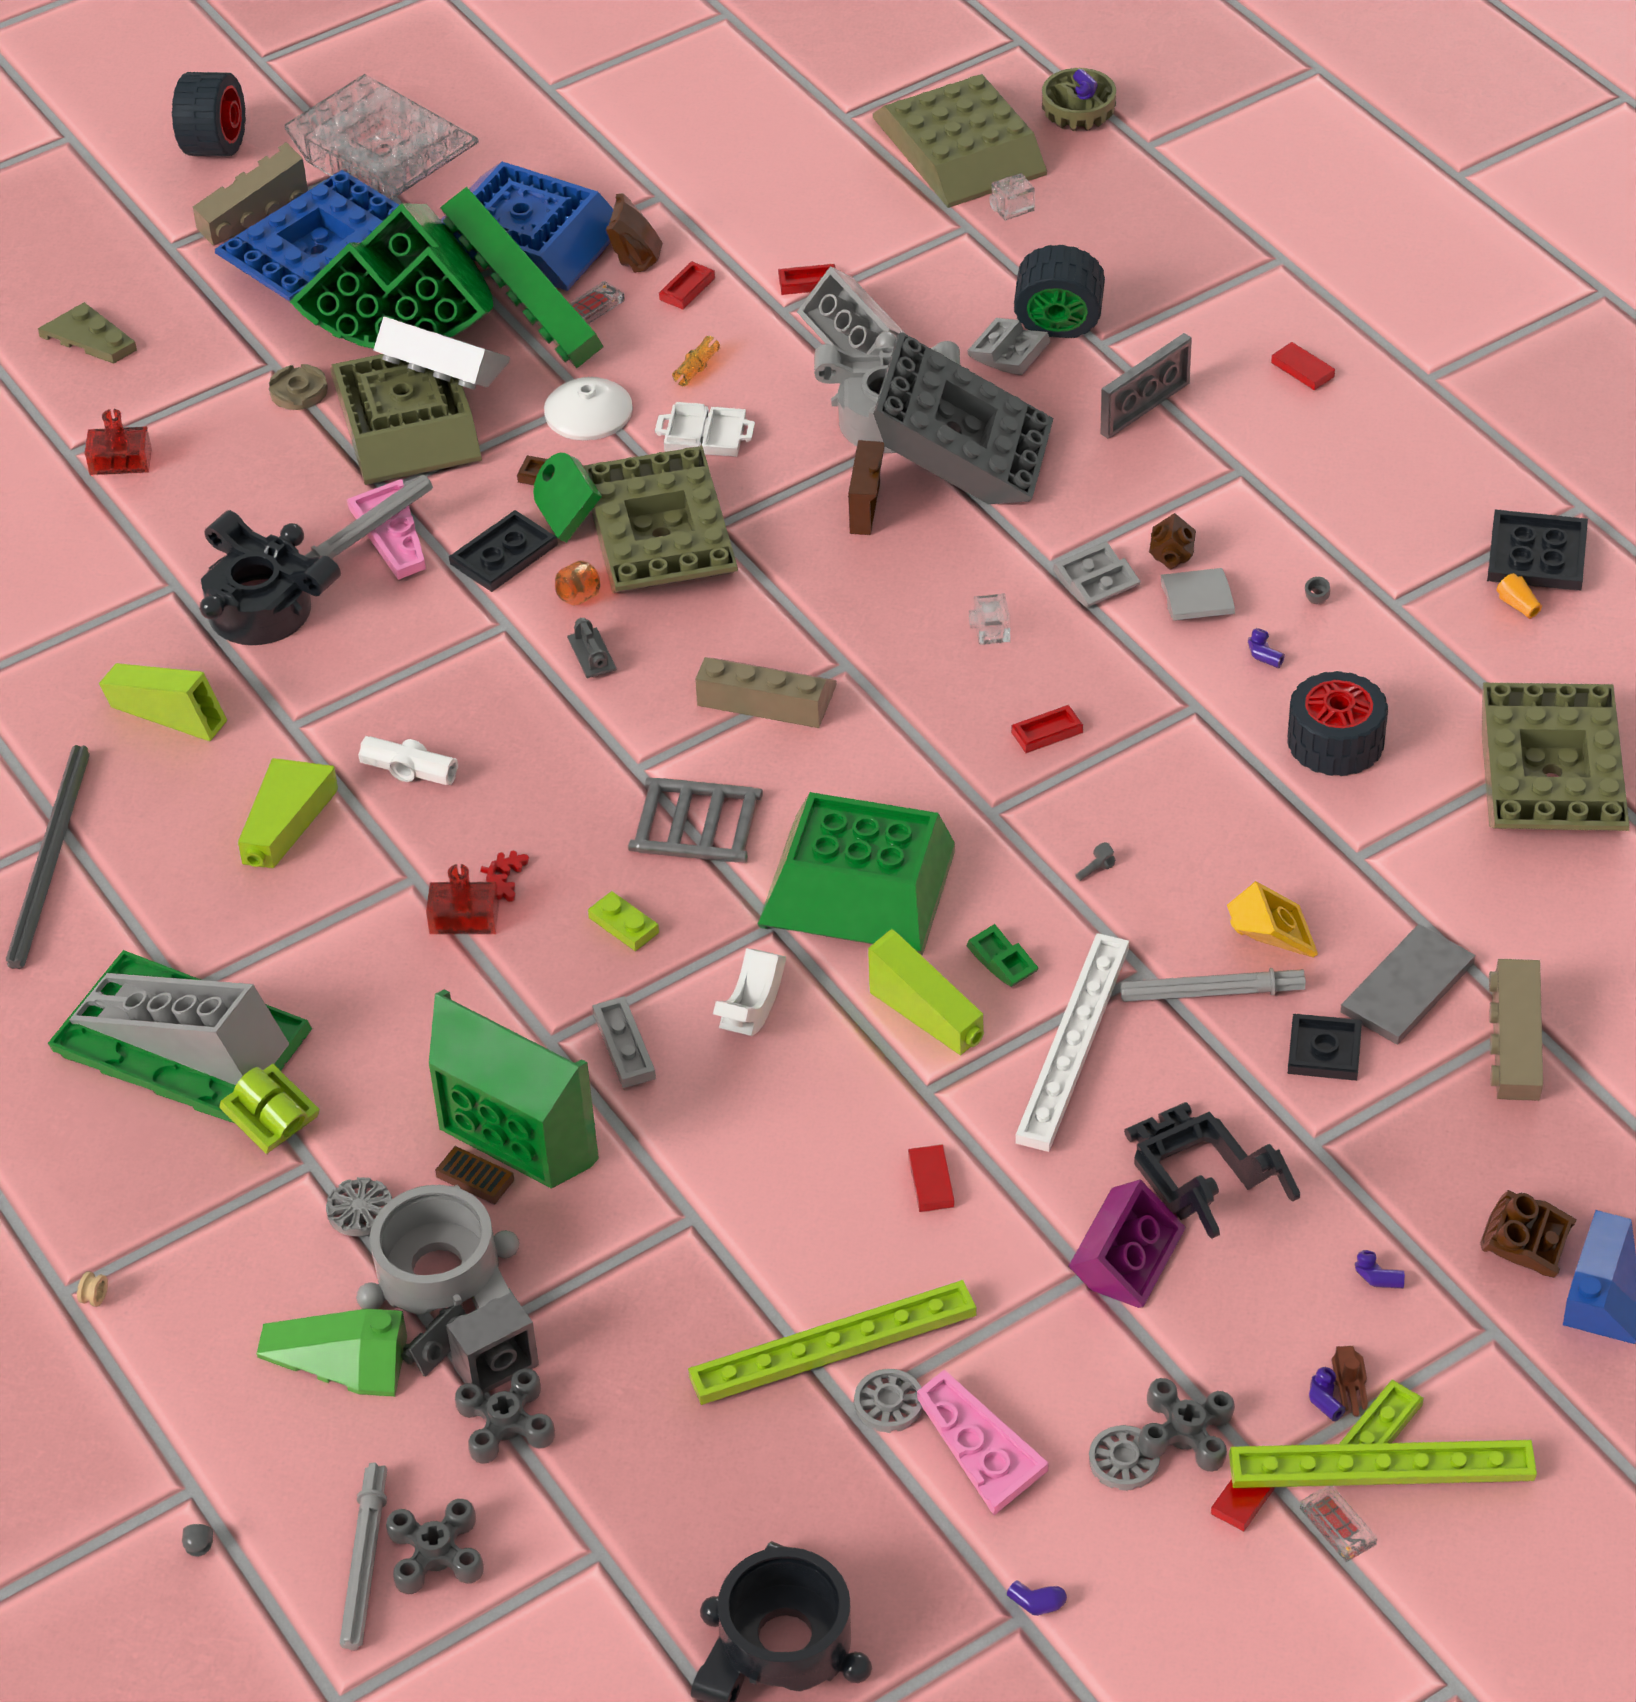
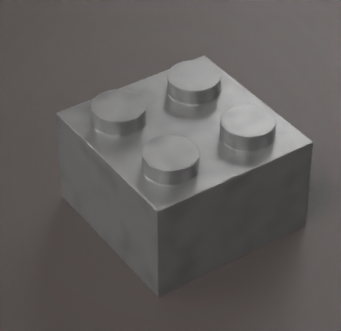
M512 1292L500 1298L492 1299L485 1306L469 1314L461 1315L446 1325L455 1371L464 1384H477L481 1387L484 1394L510 1381L516 1371L523 1368L533 1369L539 1366L533 1322Z

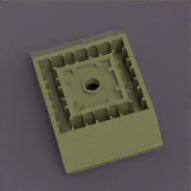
M384 354L331 365L332 379L365 485L482 461L473 416L463 386L458 385V378L451 376L450 382L433 377L434 370L426 368L425 373L407 368L409 362L403 360L400 361L399 365L382 360Z
M703 446L584 465V469L602 495L591 512L612 593L738 571Z
M1483 682L1482 744L1489 827L1499 829L1629 831L1614 685ZM1553 773L1559 777H1547L1546 774Z

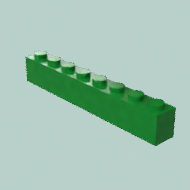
M467 186L440 207L446 217L442 220L452 234L457 231L461 235L458 240L468 252L472 249L475 251L476 255L474 258L483 270L489 267L493 272L490 274V277L500 289L505 286L509 290L506 295L516 307L520 304L525 310L522 313L532 326L537 323L541 327L538 332L548 344L553 341L557 345L554 350L565 363L570 360L578 368L604 347L593 329Z

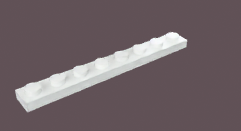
M1096 933L1016 1132V1144L1047 1152L1050 1151L1127 956L1129 940Z

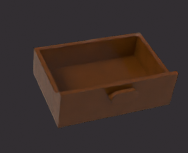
M858 440L848 492L850 534L871 535L880 487V471L885 448L884 442Z

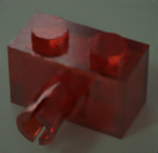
M111 409L103 412L102 420L104 421L105 428L88 429L85 457L89 475L148 473L152 447L147 426L123 428L122 416L119 410H113L114 419L112 418Z
M457 864L448 869L447 873L450 882H430L426 909L429 934H496L499 911L496 882H470L469 869L463 864L460 867L461 874L458 872Z

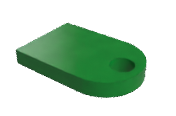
M557 453L547 459L540 468L534 483L533 494L538 508L556 537L566 543L602 497L581 462L566 453Z

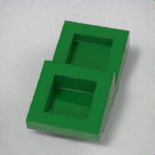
M995 924L968 940L966 946L991 973L1010 987L1038 971V966L1020 944L1012 945Z

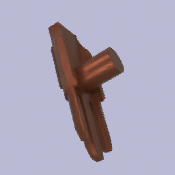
M1336 1346V1353L1331 1361L1333 1371L1336 1374L1335 1384L1339 1387L1341 1404L1345 1407L1346 1411L1349 1410L1346 1395L1348 1390L1353 1416L1358 1417L1360 1412L1356 1390L1360 1392L1362 1409L1366 1410L1368 1406L1365 1389L1367 1376L1362 1355L1355 1351L1353 1346Z

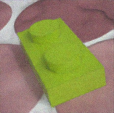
M613 891L609 892L588 909L589 919L635 952L659 933L658 923Z

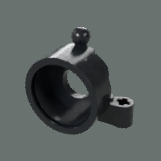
M227 510L204 531L207 541L214 548L227 555L212 564L207 573L201 578L204 598L200 602L199 609L201 614L209 620L213 630L230 642L242 645H264L277 642L295 633L306 622L311 611L310 594L320 596L341 576V571L337 563L328 556L308 558L299 554L296 546L300 545L304 540V531L298 524L289 523L284 525L279 537L272 534L264 537L247 526L237 513ZM268 579L264 583L255 586L241 585L253 580Z
M770 1541L765 1550L754 1553L739 1562L725 1578L719 1596L708 1597L701 1605L700 1616L702 1620L709 1626H719V1637L705 1663L697 1672L691 1689L692 1698L702 1702H736L745 1676L749 1678L750 1683L755 1685L762 1683L770 1686L784 1687L793 1691H803L815 1687L825 1680L831 1681L839 1671L842 1672L845 1679L853 1683L863 1682L871 1674L872 1665L868 1656L862 1652L849 1653L851 1644L850 1595L846 1582L829 1561L813 1552L786 1547ZM779 1616L797 1617L805 1622L811 1630L812 1636L806 1647L793 1652L769 1651L759 1640L761 1628L766 1622Z

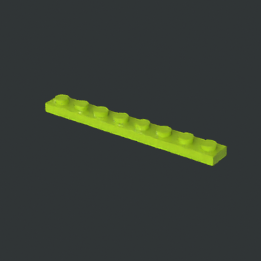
M961 1280L688 1368L689 1378L700 1404L703 1405L977 1316V1307L964 1281Z
M1532 1440L1231 1447L1229 1451L1233 1488L1534 1481L1537 1476Z

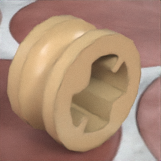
M85 1272L80 1279L77 1289L78 1302L85 1304L89 1301L90 1305L94 1307L100 1306L107 1293V1277L102 1274L95 1277L93 1272Z

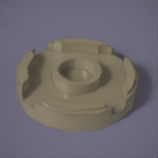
M301 364V368H294L293 365L286 366L278 370L269 381V393L272 401L279 407L288 410L310 408L320 403L328 390L325 374L319 368L308 364Z

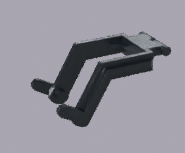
M1184 1102L1159 1113V1124L1153 1117H1150L1124 1129L1125 1136L1130 1142L1136 1139L1139 1142L1134 1157L1135 1166L1166 1207L1173 1214L1175 1213L1180 1220L1197 1212L1208 1236L1212 1239L1220 1235L1219 1227L1209 1208V1205L1214 1201L1213 1196L1219 1193L1215 1180L1212 1177L1205 1179L1202 1175H1199L1178 1188L1160 1164L1161 1160L1200 1142H1210L1247 1190L1271 1176L1277 1175L1287 1197L1291 1201L1300 1199V1191L1279 1149L1275 1151L1271 1144H1267L1248 1156L1220 1119L1215 1118L1210 1111L1198 1117H1189L1192 1114L1190 1105Z

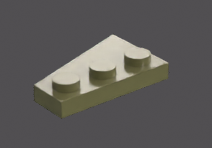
M85 302L38 328L39 336L43 339L49 340L51 337L58 339L63 346L70 348L74 345L83 348L85 354L113 364L137 351L136 343L133 339Z

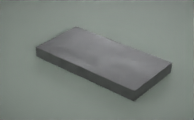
M1183 333L1101 389V435L1107 439L1112 437L1190 383L1192 337Z
M1418 924L1341 1004L1340 1012L1351 1019L1362 1020V1025L1398 1045L1475 963L1476 955Z

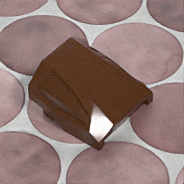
M623 193L616 194V202L609 226L606 227L608 237L614 252L618 254L621 265H630L634 273L644 272L658 261L663 243L657 232L631 200Z
M1507 1190L1500 1197L1489 1216L1480 1245L1484 1252L1490 1251L1514 1264L1532 1269L1543 1276L1555 1278L1560 1271L1558 1263L1567 1236L1577 1219L1546 1201L1535 1200L1527 1193L1516 1194Z

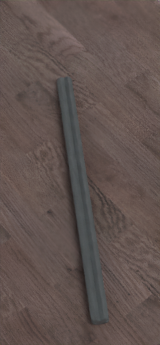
M78 745L73 746L68 758L6 956L7 965L12 969L23 968L27 960L90 756L88 748L84 745L81 747Z

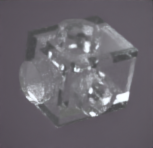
M1022 173L993 182L992 195L989 197L991 208L993 211H997L1004 221L1035 211V188Z
M1005 593L974 596V609L969 610V624L971 629L976 628L979 645L1010 642V615Z

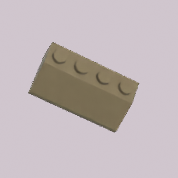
M708 657L704 658L695 678L697 706L815 728L820 727L837 685V681L834 679Z

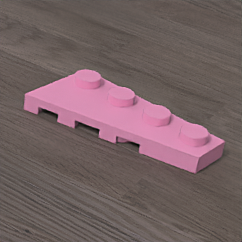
M399 479L347 499L349 510L358 519L403 488V480ZM409 506L367 534L398 580L426 569Z
M945 1370L917 1391V1400L993 1515H996L1048 1472L1049 1463Z

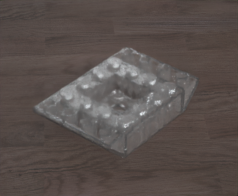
M366 74L358 77L284 125L285 130L309 164L330 176L344 170L391 200L479 143L478 138Z

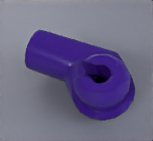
M1078 69L1073 75V79L1080 85V87L1076 86L1075 88L1077 96L1082 100L1091 99L1098 87V83L1083 69Z
M1260 628L1254 629L1252 636L1248 638V645L1252 656L1256 660L1280 668L1285 654L1269 648L1266 642L1269 637L1267 631Z
M1363 1250L1357 1254V1262H1355L1356 1272L1371 1286L1404 1289V1270L1382 1269L1376 1263V1254L1373 1251Z
M1321 1367L1317 1370L1316 1375L1312 1376L1309 1398L1332 1421H1338L1346 1409L1333 1397L1336 1374L1328 1367Z
M1018 1580L1013 1582L1007 1591V1596L1035 1616L1059 1610L1066 1603L1067 1599L1065 1590L1059 1586H1048L1032 1591Z

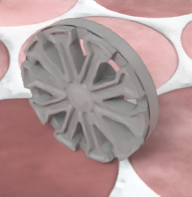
M357 1177V1180H346L339 1184L338 1188L333 1189L327 1198L326 1212L328 1220L332 1227L342 1234L348 1236L369 1235L375 1220L373 1216H377L382 1209L378 1206L386 1205L392 1200L390 1191L382 1182L373 1181L371 1178ZM359 1188L358 1193L356 1194L354 1189ZM349 1220L352 1221L348 1226L345 1225ZM366 1222V1226L361 1227L360 1223Z
M882 1369L872 1372L864 1377L856 1387L854 1394L856 1414H858L864 1425L870 1428L873 1427L876 1431L891 1433L893 1430L902 1431L910 1427L914 1421L916 1422L922 1414L923 1407L917 1400V1391L922 1387L913 1376L901 1370ZM888 1378L889 1383L883 1384L882 1379ZM900 1380L904 1381L905 1383L900 1387L897 1385ZM869 1384L875 1386L876 1390L870 1389L867 1386ZM915 1390V1393L907 1394L909 1391ZM862 1397H866V1398H869V1399H868V1400H862L861 1398H862ZM914 1403L917 1404L915 1407H913V1406H911V1405H908V1404H914ZM872 1409V1410H871L870 1412H868V1413H866V1412L864 1411V1410ZM901 1412L908 1416L904 1418ZM882 1414L881 1421L876 1420ZM890 1415L893 1416L895 1421L889 1422Z
M1127 1425L1114 1426L1102 1431L1095 1437L1089 1450V1463L1093 1475L1100 1479L1102 1484L1110 1488L1116 1487L1119 1490L1128 1491L1139 1486L1141 1488L1152 1481V1478L1158 1472L1160 1457L1152 1460L1144 1459L1147 1457L1138 1448V1438L1142 1429ZM1129 1435L1134 1436L1132 1442L1127 1440ZM1111 1436H1116L1119 1441L1114 1442ZM1100 1445H1104V1446H1106L1109 1450L1099 1448V1446H1100ZM1096 1458H1101L1105 1460L1096 1461ZM1140 1468L1146 1469L1148 1471L1144 1473ZM1110 1469V1471L1107 1474L1103 1472L1104 1470ZM1122 1472V1479H1116L1117 1475ZM1129 1472H1131L1136 1478L1130 1479Z

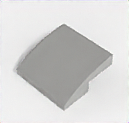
M996 318L967 352L970 357L987 366L1003 372L1022 375L1050 343L1048 332L1023 330L1019 320Z
M1107 541L1054 563L1053 567L1054 573L1062 584L1087 608L1139 586L1141 583L1125 558L1119 560Z
M1222 568L1161 575V586L1167 596V609L1173 621L1235 614L1231 590Z

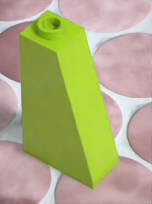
M116 663L99 682L111 708L204 740L211 741L227 721L204 672Z
M272 758L238 840L243 865L274 868L336 794L338 785L334 766Z
M893 929L889 930L868 948L869 986L872 995L960 1056L970 1047H975L979 1044L984 1035L983 1013Z

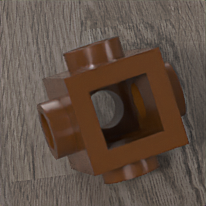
M1174 513L1152 527L1149 553L1152 554L1155 560L1163 563L1170 570L1180 563H1186L1194 553L1196 530Z

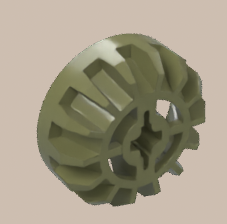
M1088 68L1061 70L1051 75L1042 86V109L1045 111V116L1062 129L1066 125H1070L1071 130L1076 131V127L1084 126L1086 131L1093 127V124L1099 127L1114 114L1116 86L1110 77L1100 71ZM1078 69H1083L1098 83V87L1091 99L1082 100L1077 96L1075 88L1076 86L1080 87V85L1073 79V75Z

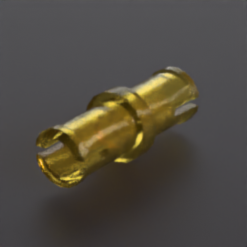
M706 336L695 350H690L685 355V361L672 373V378L675 382L684 375L683 379L678 383L680 386L688 385L697 372H702L707 367V361L720 349V344L717 340L708 347L714 337Z

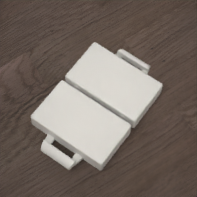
M676 402L672 407L671 414L658 416L655 433L660 437L665 435V452L702 445L705 455L737 457L741 441L746 440V442H749L752 439L755 422L746 420V409L711 407L709 413L708 407L704 404ZM665 420H669L667 430L663 429ZM748 425L747 434L743 435L744 426Z

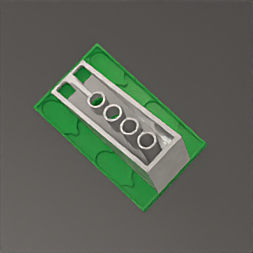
M123 950L50 1039L48 1045L53 1052L61 1054L65 1059L98 1069L102 1074L153 1090L159 1096L192 1106L196 1111L234 1123L220 1109L221 1100L231 1094L241 1077L255 1067H260L264 1070L273 1063L281 1071L285 1066L284 1064L289 1061L303 1042L302 1040L307 1037L313 1028L308 1020L265 1004L253 984L201 980Z

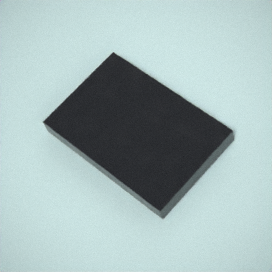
M514 510L451 554L449 562L450 565L490 592H493L556 547L558 541L555 535Z

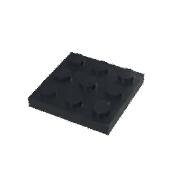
M1495 509L1487 581L1501 582L1506 576L1514 573L1517 576H1522L1527 585L1581 591L1588 519Z

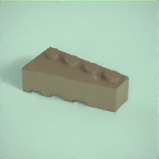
M287 142L278 147L279 152L271 158L265 156L259 160L258 167L247 174L242 172L236 176V180L226 189L223 186L193 206L196 228L212 245L240 234L308 191L303 158Z
M1498 959L1496 971H1490L1489 992H1492L1489 1021L1493 1023L1494 1034L1490 1035V1054L1495 1055V1065H1491L1490 1084L1491 1086H1496L1497 1099L1539 1101L1543 1088L1540 960Z

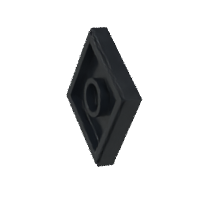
M1293 1014L1287 1074L1357 1081L1362 1020Z

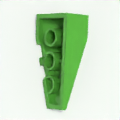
M360 1309L263 1324L256 1353L257 1358L293 1371L304 1370L317 1375L318 1380L329 1383L330 1380L347 1386L348 1391L356 1394L395 1397L403 1361L401 1354L404 1352L403 1347L407 1341L403 1311Z

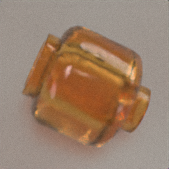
M582 560L562 568L555 577L556 594L561 600L573 606L580 605L599 593L601 587L600 577L596 569L588 562Z

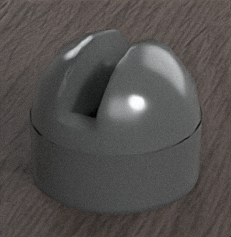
M1323 577L1309 579L1305 584L1306 597L1313 604L1325 603L1330 596L1328 580Z
M203 1524L186 1526L182 1533V1543L186 1552L195 1557L205 1555L211 1549L213 1543V1529Z

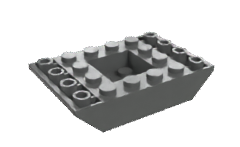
M901 331L897 336L873 413L885 447L988 505L1029 502L1033 498L1054 418Z

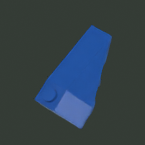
M1595 1210L1568 1294L1563 1319L1564 1326L1636 1344V1250L1631 1219Z

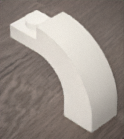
M746 948L741 973L733 994L727 1001H716L713 1014L721 1016L719 1028L750 1036L755 1035L762 1028L777 996L786 963V956Z

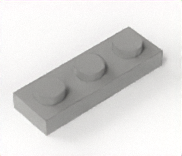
M625 996L592 1005L593 1015L622 1087L626 1088L655 1080L654 1066Z

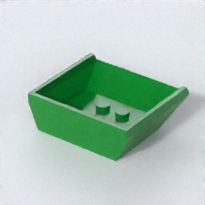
M809 792L795 816L758 921V926L763 929L773 927L874 944L889 930L893 929L920 955H923L955 853V842L937 812Z
M445 989L435 993L429 1069L439 1130L551 1189L590 1169L599 1159L588 1063L582 1059L574 1063L451 1000L450 992Z

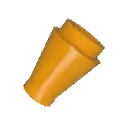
M1512 573L1506 576L1497 586L1496 591L1500 594L1499 598L1523 613L1528 619L1535 617L1541 611L1542 605L1538 602L1522 576Z

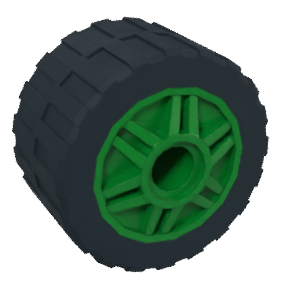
M1048 245L1033 250L1032 253L1024 257L1019 266L1014 298V312L1017 315V319L1026 329L1048 332L1049 337L1077 338L1082 334L1088 333L1097 325L1098 319L1101 316L1105 284L1104 270L1095 257L1077 247Z

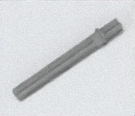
M424 474L418 476L319 546L313 545L311 547L312 551L304 556L308 558L328 556L333 559L431 491L433 488L431 481Z
M1269 968V972L1123 981L1121 983V998L1123 1001L1128 1002L1270 992L1271 995H1275V992L1305 990L1306 980L1304 969L1274 971L1273 968Z
M369 1463V1467L365 1468L362 1491L357 1494V1502L360 1506L340 1635L341 1647L351 1651L357 1650L363 1644L382 1507L387 1504V1496L384 1494L387 1467L385 1465L378 1466L377 1463Z

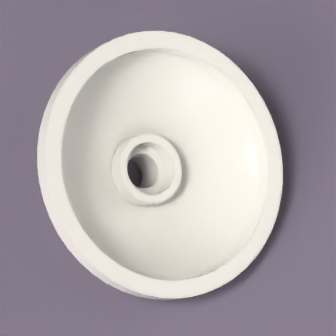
M582 377L562 384L548 396L544 405L546 422L554 432L569 439L582 441L602 439L617 433L629 422L633 412L632 399L629 393L619 384L599 377Z

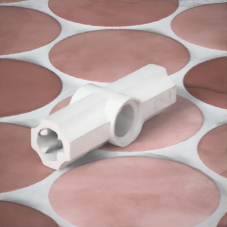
M365 736L361 742L358 754L360 763L387 769L395 778L403 782H410L417 777L444 785H452L458 769L456 758L429 752L423 744L412 739H407L402 744Z

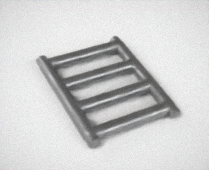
M646 778L645 787L648 791L635 840L630 839L628 844L629 851L735 863L747 862L748 855L745 847L756 801L761 800L763 796L762 789L666 778ZM661 791L680 793L667 842L649 841ZM693 794L711 796L699 846L680 844ZM725 797L743 799L732 849L713 847Z

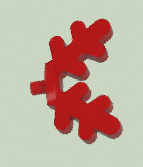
M513 850L510 852L509 857L505 858V854L500 852L497 854V860L492 861L489 867L481 866L480 872L487 874L486 891L491 893L495 888V898L497 900H501L504 897L507 901L513 902L516 894L515 883L507 882L510 869L520 873L522 866L528 864L529 856L527 854L517 855V852Z

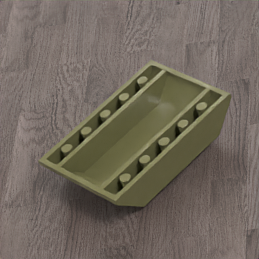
M983 74L972 76L953 84H947L946 86L923 92L913 97L898 100L883 106L873 113L874 120L947 208L1047 175V169L1034 132Z

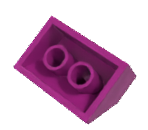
M1141 1179L1113 1187L1068 1267L1090 1290L1137 1308L1144 1307L1186 1227Z

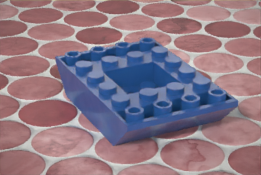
M503 161L483 174L469 188L557 288L568 291L611 243L606 227L609 226L613 208L598 191ZM457 231L453 234L457 240L461 236ZM473 249L470 252L466 250L471 259L476 261L474 258L476 255Z
M341 170L215 248V254L290 301L349 242L361 243L399 204L344 170Z

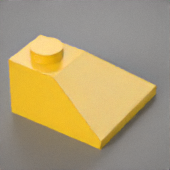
M1255 881L1227 904L1232 918L1230 920L1231 925L1240 935L1245 934L1256 941L1312 958L1318 954L1300 905Z

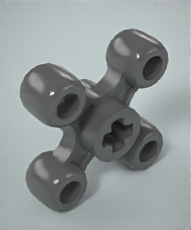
M523 1368L516 1371L511 1379L510 1391L498 1392L491 1397L486 1396L481 1387L473 1383L463 1384L457 1389L455 1403L458 1412L464 1417L481 1416L486 1420L485 1427L474 1431L468 1441L469 1453L477 1463L486 1464L492 1462L498 1455L500 1440H511L519 1434L526 1437L528 1443L538 1449L546 1448L553 1442L555 1428L551 1418L545 1414H535L532 1416L523 1409L526 1403L536 1400L541 1392L540 1378L534 1370Z
M1166 1378L1155 1379L1150 1384L1147 1392V1404L1153 1411L1163 1413L1167 1421L1164 1424L1149 1423L1142 1428L1138 1438L1140 1452L1148 1458H1158L1165 1453L1170 1444L1180 1449L1188 1450L1193 1448L1196 1462L1201 1469L1210 1472L1220 1469L1226 1459L1227 1448L1220 1438L1210 1436L1206 1431V1427L1209 1425L1223 1426L1230 1422L1235 1409L1233 1398L1226 1392L1216 1391L1211 1393L1202 1405L1193 1400L1180 1401L1177 1396V1387L1171 1380Z
M455 1499L447 1505L442 1522L430 1521L422 1526L416 1521L415 1516L406 1509L395 1510L388 1516L386 1528L390 1539L394 1543H408L415 1548L411 1558L401 1560L394 1568L393 1578L396 1588L404 1594L417 1593L424 1585L425 1575L428 1570L440 1571L450 1567L454 1571L456 1578L465 1584L474 1583L481 1578L484 1570L481 1554L475 1549H461L455 1545L457 1536L472 1530L476 1523V1513L472 1503L466 1499Z

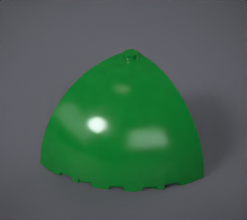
M401 203L361 243L349 242L289 301L304 317L314 325H318L332 333V336L373 349L383 317L411 324L447 337H453L474 325L493 308V299L489 287L463 246L427 204Z

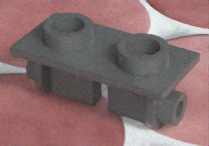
M586 618L577 619L574 626V634L567 635V638L586 678L617 670L597 627L593 628L591 621Z
M461 1304L442 1308L439 1312L440 1314L426 1327L427 1331L424 1334L420 1333L410 1344H406L403 1347L402 1359L409 1365L416 1362L423 1376L426 1377L451 1352L446 1325L453 1322L457 1317L466 1314Z

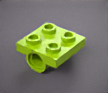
M273 1063L264 1070L260 1067L249 1070L237 1082L234 1091L220 1102V1109L266 1154L317 1118L320 1110Z

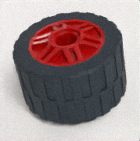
M186 72L177 81L172 99V125L175 139L184 154L188 156H232L238 151L245 132L246 108L242 87L232 73Z
M1323 672L1301 682L1291 695L1287 743L1293 757L1304 767L1330 776L1357 774L1373 766L1374 762L1378 761L1381 757L1385 745L1388 704L1386 703L1384 693L1380 691L1376 684L1370 682L1369 679L1350 672Z

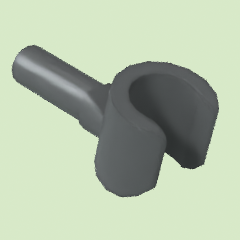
M1101 843L1094 849L1093 854L1096 859L1075 874L1079 881L1100 867L1109 869L1114 866V851L1109 843Z

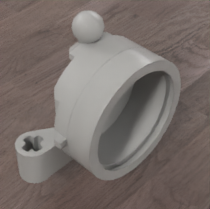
M885 331L880 333L875 341L876 347L870 350L868 354H851L833 344H823L815 350V378L822 383H840L838 393L831 398L832 406H838L839 427L842 434L855 446H857L858 440L883 442L873 413L897 336L892 332ZM943 341L931 348L960 365V350L957 344L951 341ZM887 447L884 448V453H896Z
M458 1184L455 1186L427 1185L408 1190L389 1201L380 1210L372 1224L370 1247L379 1284L371 1282L362 1285L357 1292V1303L362 1309H378L387 1300L394 1308L399 1307L407 1312L421 1315L436 1309L453 1305L457 1306L463 1304V1301L472 1298L477 1310L485 1306L492 1299L500 1298L512 1292L498 1268V1257L505 1259L514 1256L519 1249V1239L513 1232L507 1230L493 1235L491 1219L485 1206L475 1196L460 1189ZM432 1251H450L456 1254L462 1261L461 1265L440 1274L417 1275L413 1272L417 1261Z

